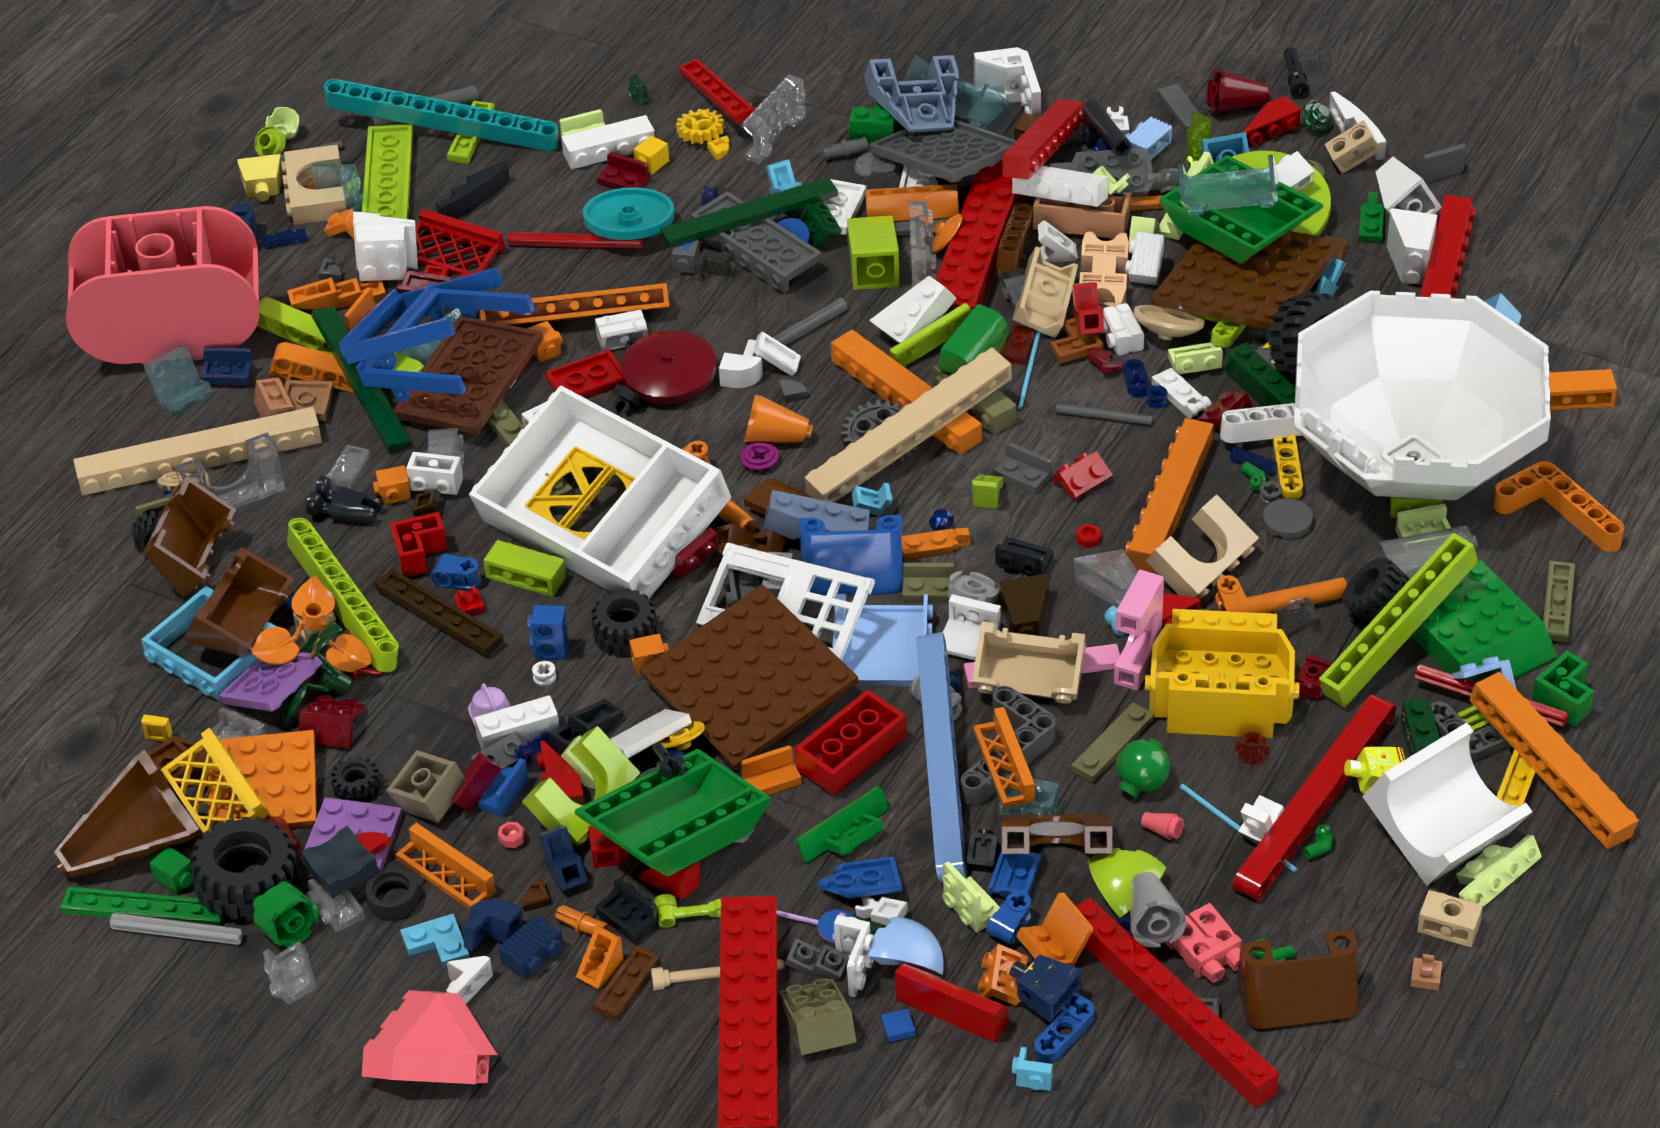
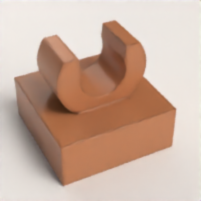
M1423 954V959L1414 958L1411 987L1439 990L1442 961H1435V955Z

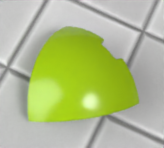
M1113 848L1112 853H1098L1089 858L1088 861L1090 872L1097 887L1119 918L1131 910V882L1133 878L1142 872H1151L1160 879L1166 869V866L1157 858L1141 850L1134 852Z

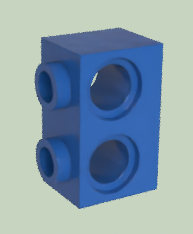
M534 605L532 615H528L527 630L532 631L529 644L530 649H534L535 659L566 660L569 636L565 606Z

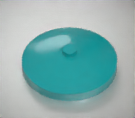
M620 188L606 191L590 199L583 208V221L586 228L598 236L609 239L632 240L649 237L660 233V228L671 225L674 220V204L672 200L663 193L646 188Z

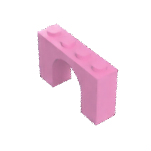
M1139 569L1116 611V630L1129 633L1130 635L1114 666V684L1138 691L1145 679V675L1148 674L1151 668L1152 643L1162 631L1164 576Z

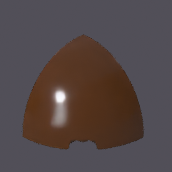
M735 524L719 526L715 530L717 532L716 548L717 552L723 555L722 553L727 543L766 553L782 552L786 537L774 531L753 534Z

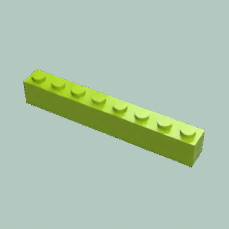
M1455 533L1451 534L1319 678L1325 696L1344 708L1478 563L1472 543Z

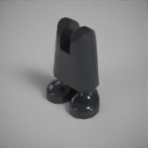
M321 475L316 484V492L309 494L306 512L312 516L329 515V519L373 524L377 519V513L383 507V501L344 486H340L337 492L332 489L331 480L327 476Z

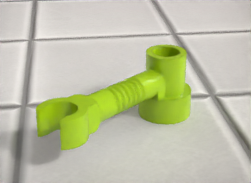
M662 894L654 899V903L657 906L659 925L663 928L674 926L676 923L675 919L696 917L699 915L721 918V899L691 907H677L675 896L670 894Z

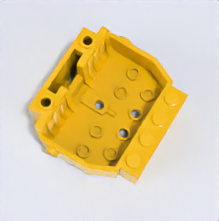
M1173 609L1172 624L1167 623L1152 643L1151 675H1145V691H1150L1149 710L1155 714L1154 717H1167V733L1273 738L1274 723H1288L1292 718L1293 699H1299V683H1294L1295 650L1283 630L1277 629V614Z

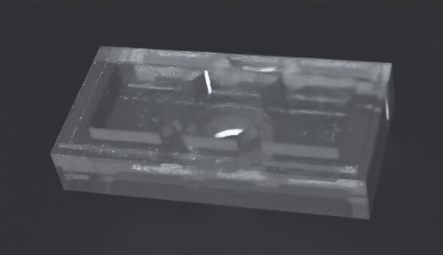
M346 445L327 475L331 480V484L350 488L370 457L369 449Z

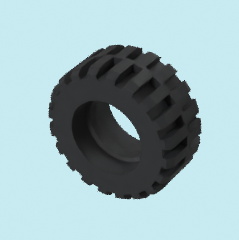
M1327 293L1292 296L1286 302H1283L1278 308L1279 311L1274 314L1272 318L1274 322L1269 328V332H1271V338L1268 339V345H1271L1270 356L1271 359L1275 360V368L1281 371V375L1289 380L1291 384L1296 385L1298 333L1346 305L1342 304L1343 302L1336 296L1333 297Z
M241 817V820H234L232 818L226 820L224 824L217 823L212 826L211 831L206 830L200 836V840L195 842L193 852L190 855L193 887L196 897L201 903L203 902L204 907L211 912L215 910V914L222 917L228 915L231 919L239 920L240 917L254 919L255 909L253 908V902L259 895H263L282 881H287L295 887L297 884L298 875L293 841L282 828L279 829L278 825L272 822L266 823L261 818H256V820H251L249 817ZM241 863L262 865L260 868L247 873L226 871L228 868Z

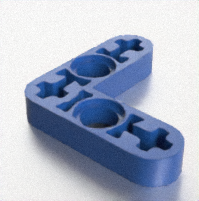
M1075 993L1058 1013V1017L1035 1040L1034 1055L1038 1061L1042 1063L1056 1061L1094 1021L1095 1007L1093 1003L1080 994ZM1068 1027L1072 1032L1068 1035H1062L1057 1032V1029Z

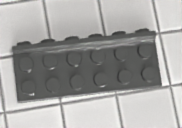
M727 191L690 214V217L692 219L745 202ZM769 218L701 238L784 294L789 291L788 281L822 260V252Z

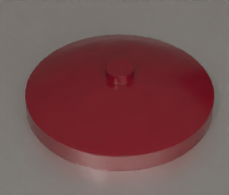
M679 330L655 332L640 338L626 350L621 361L622 379L626 388L637 393L643 400L658 404L678 403L696 397L709 387L717 371L716 356L710 344L695 334Z

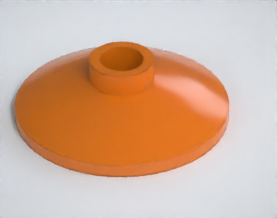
M956 214L945 223L939 221L934 227L933 232L936 233L932 243V251L934 253L942 250L953 238L961 225L962 215Z

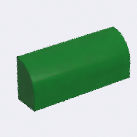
M977 304L941 348L938 369L954 374L961 366L967 365L976 359L980 353L986 352L990 348H994L997 351L1009 336V328L1002 315L991 308Z

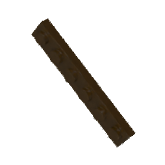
M394 569L389 570L375 582V589L484 656L490 654L504 642L501 633Z

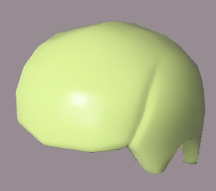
M277 107L271 116H267L265 127H276L284 133L285 140L292 139L299 130V115L291 108Z

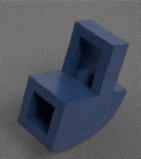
M565 825L538 834L545 854L543 857L545 864L559 889L564 891L588 882L581 858L573 850Z
M488 899L473 904L470 907V920L466 921L462 930L464 948L474 951L488 936L501 942L507 941L512 934L514 935L519 928H522V907L498 899Z

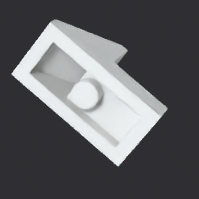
M1045 220L1037 225L1038 239L1043 245L1040 249L1044 261L1050 263L1075 261L1078 259L1076 243Z
M481 956L448 962V974L452 982L446 992L459 993L464 1003L467 1004L493 976L490 958Z

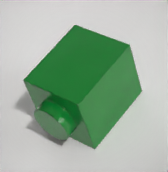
M169 846L149 863L154 881L176 895L189 887L193 882L190 859Z

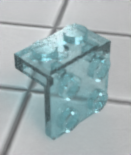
M313 164L311 171L315 190L342 186L347 210L352 209L354 212H359V209L362 208L363 195L360 190V178L357 174L356 165Z
M185 346L171 350L146 362L144 365L159 406L172 412L185 408V404L191 401H200L206 397L205 394L212 391L209 382L199 378L190 353Z

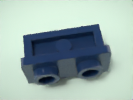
M204 348L205 362L200 376L202 384L249 385L254 367L249 348Z

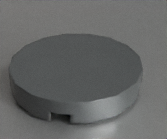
M1288 498L1278 499L1269 503L1264 509L1262 522L1264 528L1275 537L1279 535L1283 536V539H1297L1310 531L1313 523V514L1311 509L1301 501Z

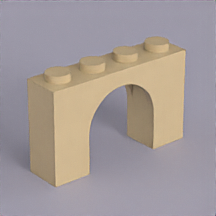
M338 145L284 152L285 161H281L286 210L288 217L292 216L294 225L327 221L333 213H341L347 210L343 186L316 190L303 187L305 184L316 179L342 176Z
M1217 494L1192 518L1213 541L1217 550L1216 562L1203 563L1194 559L1171 536L1146 560L1160 576H1164V580L1178 595L1196 597L1201 600L1210 591L1207 588L1210 584L1215 587L1218 579L1224 576L1222 573L1225 570L1230 573L1240 563L1238 560L1240 556L1245 559L1255 549L1253 544L1259 537Z

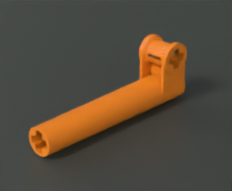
M693 441L682 449L710 464V460L707 457L708 447L703 441ZM731 499L718 513V516L727 524H735L751 533L756 528V521Z
M1227 575L1218 579L1217 589L1219 592L1215 596V603L1220 611L1277 614L1343 598L1347 583L1341 577L1246 597L1239 580L1234 576Z

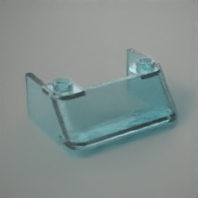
M915 55L903 81L929 80L927 71L930 65ZM958 79L955 116L969 121L968 124L986 128L1006 110L1009 101L989 85L984 84L983 88Z
M1268 155L1269 168L1188 176L1183 164L1178 165L1180 197L1185 211L1190 212V215L1204 214V211L1256 205H1260L1262 208L1273 207L1274 203L1279 201L1278 168L1273 155Z

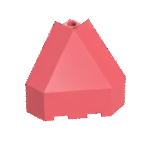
M408 990L402 998L404 1001L397 1011H392L380 1026V1033L374 1040L370 1039L363 1048V1077L404 1081L463 1084L488 1083L489 1055H497L459 993Z

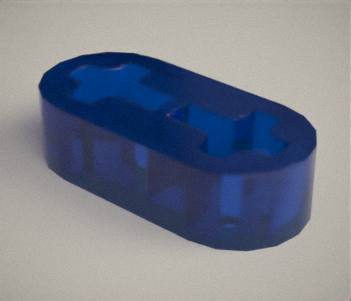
M1138 359L1125 361L1123 364V379L1128 394L1134 398L1145 397L1149 392V379L1144 363Z

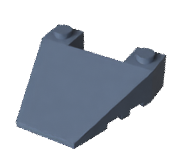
M954 55L933 56L927 71L929 80L897 81L891 59L869 60L864 74L869 95L909 132L953 130L957 81L959 77Z

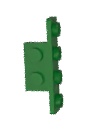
M879 786L874 787L796 838V844L803 861L810 862L826 850L842 856L854 851L856 846L874 838L876 833L884 829L881 819L877 818L889 809L882 788Z

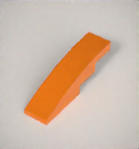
M331 277L287 290L291 306L295 309L316 310L335 307V309L351 307L367 287L372 289L374 302L381 301L386 297L382 280L358 284L357 278L334 284Z

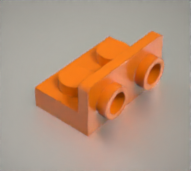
M997 944L991 952H987L981 963L984 971L978 983L980 995L988 999L990 996L1017 1006L1021 1001L1017 997V979L1010 976L1009 972L1013 963L1017 960L1027 965L1028 956L1000 944Z

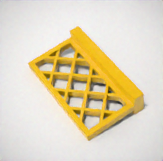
M210 728L201 733L203 739L161 769L203 833L206 830L211 831L213 823H226V820L232 819L235 806L245 807L248 813L243 817H249L251 820L258 816L263 819L270 814L221 740ZM205 748L208 752L205 763L194 762L196 754ZM179 766L186 767L183 779L173 778L171 772ZM192 767L203 768L201 780L190 779ZM210 769L220 770L218 782L207 781ZM188 785L199 786L196 798L185 796ZM205 786L216 787L213 799L202 798ZM222 788L233 789L231 800H219ZM200 804H212L209 817L198 815ZM218 805L229 806L226 818L215 817Z

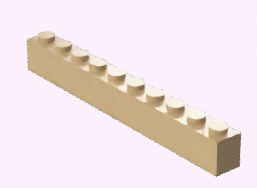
M994 348L980 353L976 359L967 365L961 366L956 373L948 378H944L937 386L930 391L924 392L911 404L905 405L894 416L886 418L881 425L873 430H869L862 438L855 443L849 444L836 456L830 457L826 463L817 469L811 470L804 477L806 493L814 499L837 502L850 493L855 486H860L1012 379L1011 363Z
M314 407L75 458L74 464L83 496L156 480L169 472L197 471L322 443Z

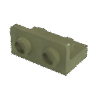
M904 563L903 602H924V594H928V603H949L950 598L947 596V586L950 576L954 573V564Z

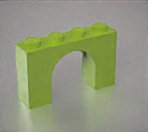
M598 726L586 732L570 749L588 769L594 779L596 788L594 800L634 781L640 774L637 768ZM551 778L539 783L522 801L548 830L565 825L572 845L576 844L579 846L589 837L587 831L588 826L591 825L575 815V809L582 805L573 802Z

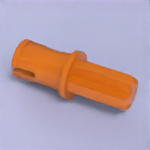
M565 905L558 907L556 910L555 918L574 927L578 933L583 931L593 935L596 926L609 930L608 923L590 917L586 911L581 913Z

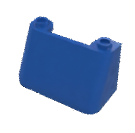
M886 515L879 518L876 523V530L825 531V524L822 520L818 518H800L802 562L872 578L875 580V584L871 594L868 595L894 594L903 588L901 515ZM815 577L810 592L826 596L832 581ZM840 584L837 594L855 595L858 588Z

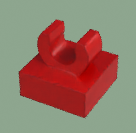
M475 586L471 587V591L462 592L461 589L458 590V594L454 595L456 607L467 614L475 616L486 613L479 590Z

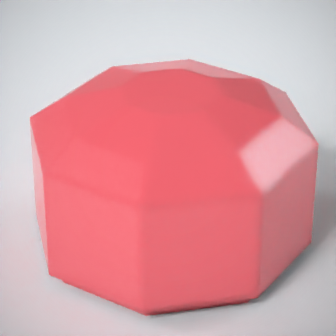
M507 822L499 827L498 840L505 848H516L524 843V828L518 822Z

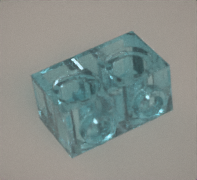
M1006 774L1005 778L1009 779L1012 774ZM1033 778L1035 783V802L1003 808L999 799V815L1055 814L1059 802V783ZM1009 788L1005 794L1007 798L1019 796L1020 792Z

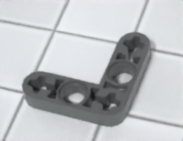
M1437 701L1431 704L1441 738L1449 734V729H1457L1465 724L1447 703ZM1492 724L1473 732L1469 740L1472 762L1511 746ZM1488 736H1494L1498 738L1499 741L1489 742L1485 738Z

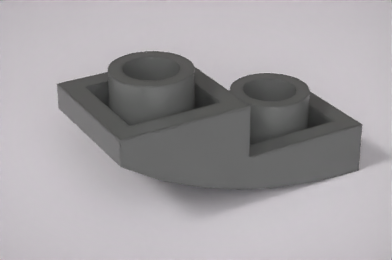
M796 938L784 965L813 976L839 980L849 956L825 944L820 950Z

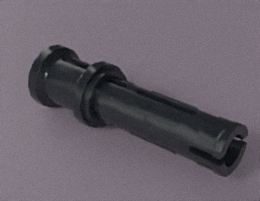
M1289 47L1285 49L1283 54L1289 72L1287 81L1289 86H1291L1290 93L1296 99H1303L1309 95L1310 86L1306 83V73L1301 69L1297 49Z

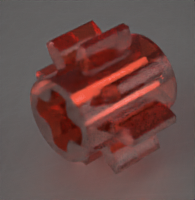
M1248 732L1242 734L1241 741H1236L1235 751L1238 752L1239 760L1242 759L1247 764H1257L1263 762V755L1269 754V745L1266 744L1265 736L1262 737L1257 732Z

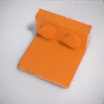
M1058 893L1042 925L1022 927L1016 936L1034 959L1039 955H1043L1074 966L1093 931V927L1065 893Z

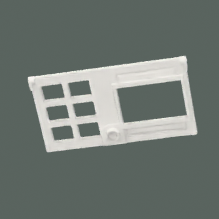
M732 543L726 544L722 553L724 556L696 621L699 626H703L726 610L714 607L729 569L784 582L777 598L803 624L814 626L812 632L818 638L822 629L840 633L834 648H828L839 659H843L868 594H871L874 587V579ZM815 577L832 581L826 596L810 592ZM840 584L858 588L852 603L835 599ZM806 600L823 604L817 619L800 615ZM832 606L849 610L843 625L826 621Z

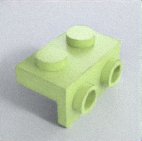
M1212 343L1168 349L1169 361L1173 370L1178 374L1222 368L1223 351L1221 347H1216Z
M1445 504L1397 513L1396 532L1405 551L1440 545L1451 536L1453 531L1446 519L1447 507Z

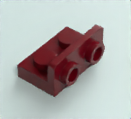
M609 152L607 154L608 165L597 176V184L610 189L644 188L649 182L648 164Z

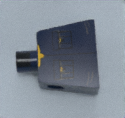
M1043 955L1037 956L1029 966L1017 960L1013 963L1009 972L1010 976L1017 979V997L1050 1023L1081 988V969Z

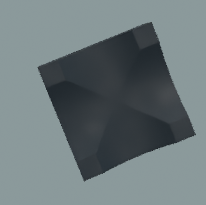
M348 826L339 830L327 842L315 847H309L301 852L304 866L332 899L379 872L374 855L363 847Z

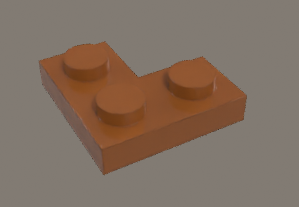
M1074 318L1063 323L1062 329L1067 338L1050 342V350L1059 364L1086 357L1093 348L1103 351V343L1096 333L1083 335L1078 333Z

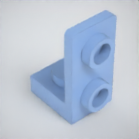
M1498 656L1483 659V664L1476 666L1475 663L1460 666V671L1452 673L1453 679L1487 671L1490 672V676L1500 672L1516 689L1510 661L1499 660Z

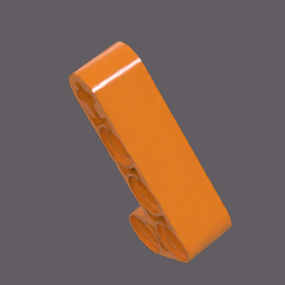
M287 342L277 345L268 379L279 377L283 386H285L286 380H290L291 377L306 381H333L334 388L354 392L333 354Z

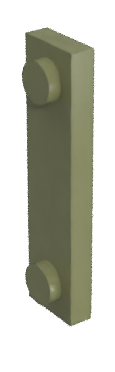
M1549 560L1543 622L1551 641H1568L1575 571L1574 563Z
M1132 702L1071 765V771L1093 783L1118 758L1120 751L1127 744L1134 741L1154 721L1155 714Z

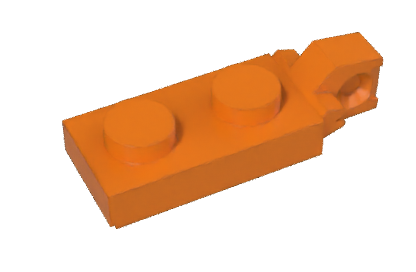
M956 528L955 530L945 529L902 536L903 558L905 561L953 554V550L970 545L968 528Z

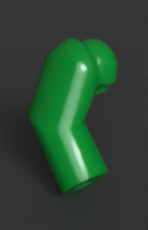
M1326 824L1318 826L1316 828L1317 836L1315 843L1303 848L1304 855L1308 860L1331 850L1334 835L1331 832L1330 826Z

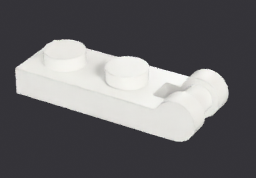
M1172 368L1152 377V385L1189 419L1196 417L1200 411L1205 412V409L1212 405L1208 397L1200 395Z

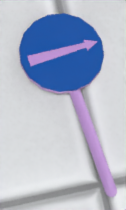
M837 909L826 912L819 920L777 910V914L780 917L818 925L820 936L834 944V922L837 915L856 918L850 912Z

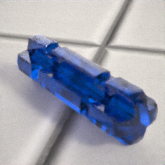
M305 228L296 229L295 232L288 230L274 233L275 235L273 236L271 234L262 236L264 248H271L274 244H277V246L293 244L297 240L298 243L307 241Z
M1234 447L1231 451L1230 460L1233 462H1242V465L1245 462H1249L1270 475H1273L1277 469V461L1269 458L1265 460L1264 456L1249 451L1245 453L1243 449Z
M544 731L516 747L514 752L518 754V758L525 759L540 751V742L545 741L547 743L549 732Z

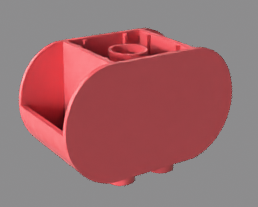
M202 206L101 217L83 225L70 242L68 250L67 328L74 342L86 353L97 359L116 364L141 363L144 365H154L162 360L186 357L192 360L204 359V348L238 347L251 336L257 326L259 319L257 242L250 227L240 217L228 210Z

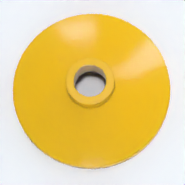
M694 721L693 724L691 723L660 740L659 743H662L665 748L676 747L677 751L685 750L691 746V741L696 739L705 730V726L702 722Z

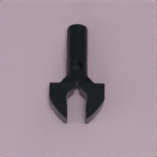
M655 743L653 750L661 760L657 762V772L659 775L671 779L672 769H674L681 777L685 771L684 758H672L662 743Z

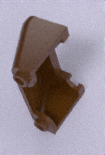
M240 547L233 563L228 567L205 605L194 616L184 639L195 645L245 657L247 653L252 655L251 651L257 637L281 600L286 602L293 591L290 585L294 577Z

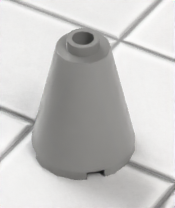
M1142 872L1136 875L1131 882L1130 929L1135 940L1144 946L1154 948L1161 947L1160 943L1169 941V943L1176 941L1186 928V918L1183 909L1154 873Z

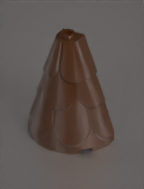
M143 750L131 760L113 784L107 787L86 815H82L54 852L59 861L55 864L63 876L69 874L71 878L116 867L120 862L150 855L152 852L165 849L168 846L172 847L188 842L202 833L170 789L152 759Z

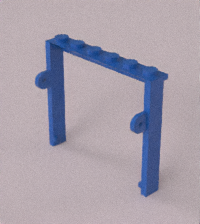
M495 267L434 285L439 289L483 291L501 286L504 282L498 268ZM426 287L398 294L397 290L394 289L339 342L341 354L345 357L348 364L376 357L382 369L392 370L397 364L394 355L395 351L454 336L456 332L450 318H443L445 308L433 307L428 316L435 321L377 336L399 313L405 312Z
M430 283L385 334L417 326L433 307L459 308L462 316L474 319L479 318L477 310L518 312L520 315H525L526 313H533L535 307L530 295L439 289L435 287L434 283ZM376 357L362 360L356 366L364 386L391 388L394 397L401 402H406L410 398L409 390L461 395L466 391L462 378L459 375L379 369L380 366Z

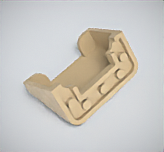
M981 621L972 678L973 686L978 688V692L992 694L995 688L999 686H1009L1022 695L1052 698L1056 702L1070 704L1071 700L1077 699L1087 647L1085 634L1072 633V638L1066 640L1065 635H1060L1058 639L1010 633L1008 628H1003L1001 632L994 629V623Z

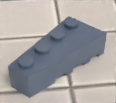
M772 490L766 509L764 528L793 540L797 537L800 538V518H818L822 520L825 524V531L868 530L870 510Z

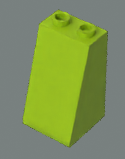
M893 215L847 218V237L853 290L899 287V251Z

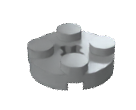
M963 571L955 572L950 576L947 586V596L949 598L953 594L992 604L996 602L999 588H994L996 583L989 577L976 572H970L969 576L962 575Z

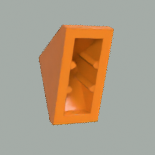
M596 926L576 977L597 989H601L624 962L621 937L600 926Z

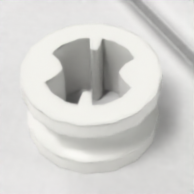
M540 661L533 666V679L536 684L547 686L556 680L555 665L553 663Z

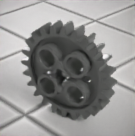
M877 400L876 405H872L868 401L866 408L858 405V412L851 410V417H845V424H842L841 436L844 449L849 444L855 443L862 438L869 430H873L881 425L886 418L892 417L901 411L902 408L899 409V403L896 402L893 406H890V402L887 400L884 405H881L880 401ZM911 450L905 453L904 455L911 457ZM904 455L898 458V460L904 462Z

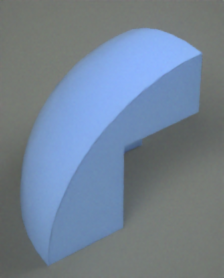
M891 917L887 919L888 925L885 928H878L871 942L868 957L881 965H902L906 963L932 975H943L941 947L933 933L925 926L907 918Z

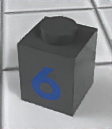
M699 239L673 247L671 253L673 272L696 273L701 256Z

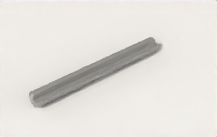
M119 913L112 914L110 919V926L115 930L236 945L241 944L243 939V931L240 928Z

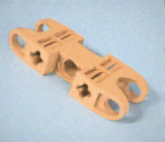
M1087 231L1084 235L1081 271L1085 272H1080L1079 283L1097 282L1099 305L1104 304L1109 307H1116V305L1126 303L1127 274H1119L1125 273L1128 260L1129 242L1126 233H1119L1110 241L1099 240L1096 234Z

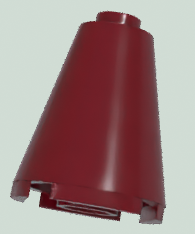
M1214 69L1211 74H1214L1213 80H1208L1206 91L1207 105L1212 107L1209 110L1210 113L1217 114L1264 106L1270 99V89L1264 83L1221 69Z

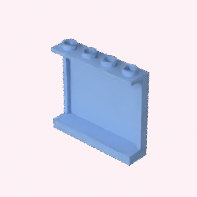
M836 594L835 599L846 601V594ZM924 594V605H864L842 659L858 676L859 683L855 686L910 687L911 682L919 675L917 636L932 634V623H928V620H933V605H928V594ZM835 607L834 624L843 625L849 610ZM833 632V648L840 633Z

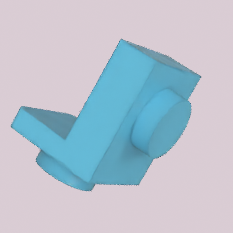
M883 483L879 491L855 486L852 491L853 506L870 510V514L881 517L885 509L891 506L893 499L889 484Z
M1021 1047L1019 1057L1014 1056L1012 1063V1074H1016V1086L1027 1087L1033 1090L1051 1091L1053 1064L1027 1061V1048Z

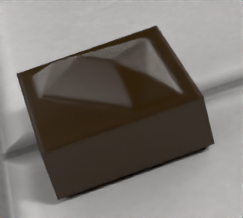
M434 489L416 495L412 511L413 515L418 517L437 512L441 498L440 492Z

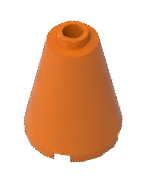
M755 395L744 441L753 443H804L805 439H810L813 425L808 424L809 419L761 395Z

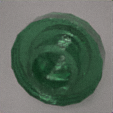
M1310 101L1302 107L1301 118L1311 131L1322 133L1330 127L1331 116L1325 105L1317 101Z

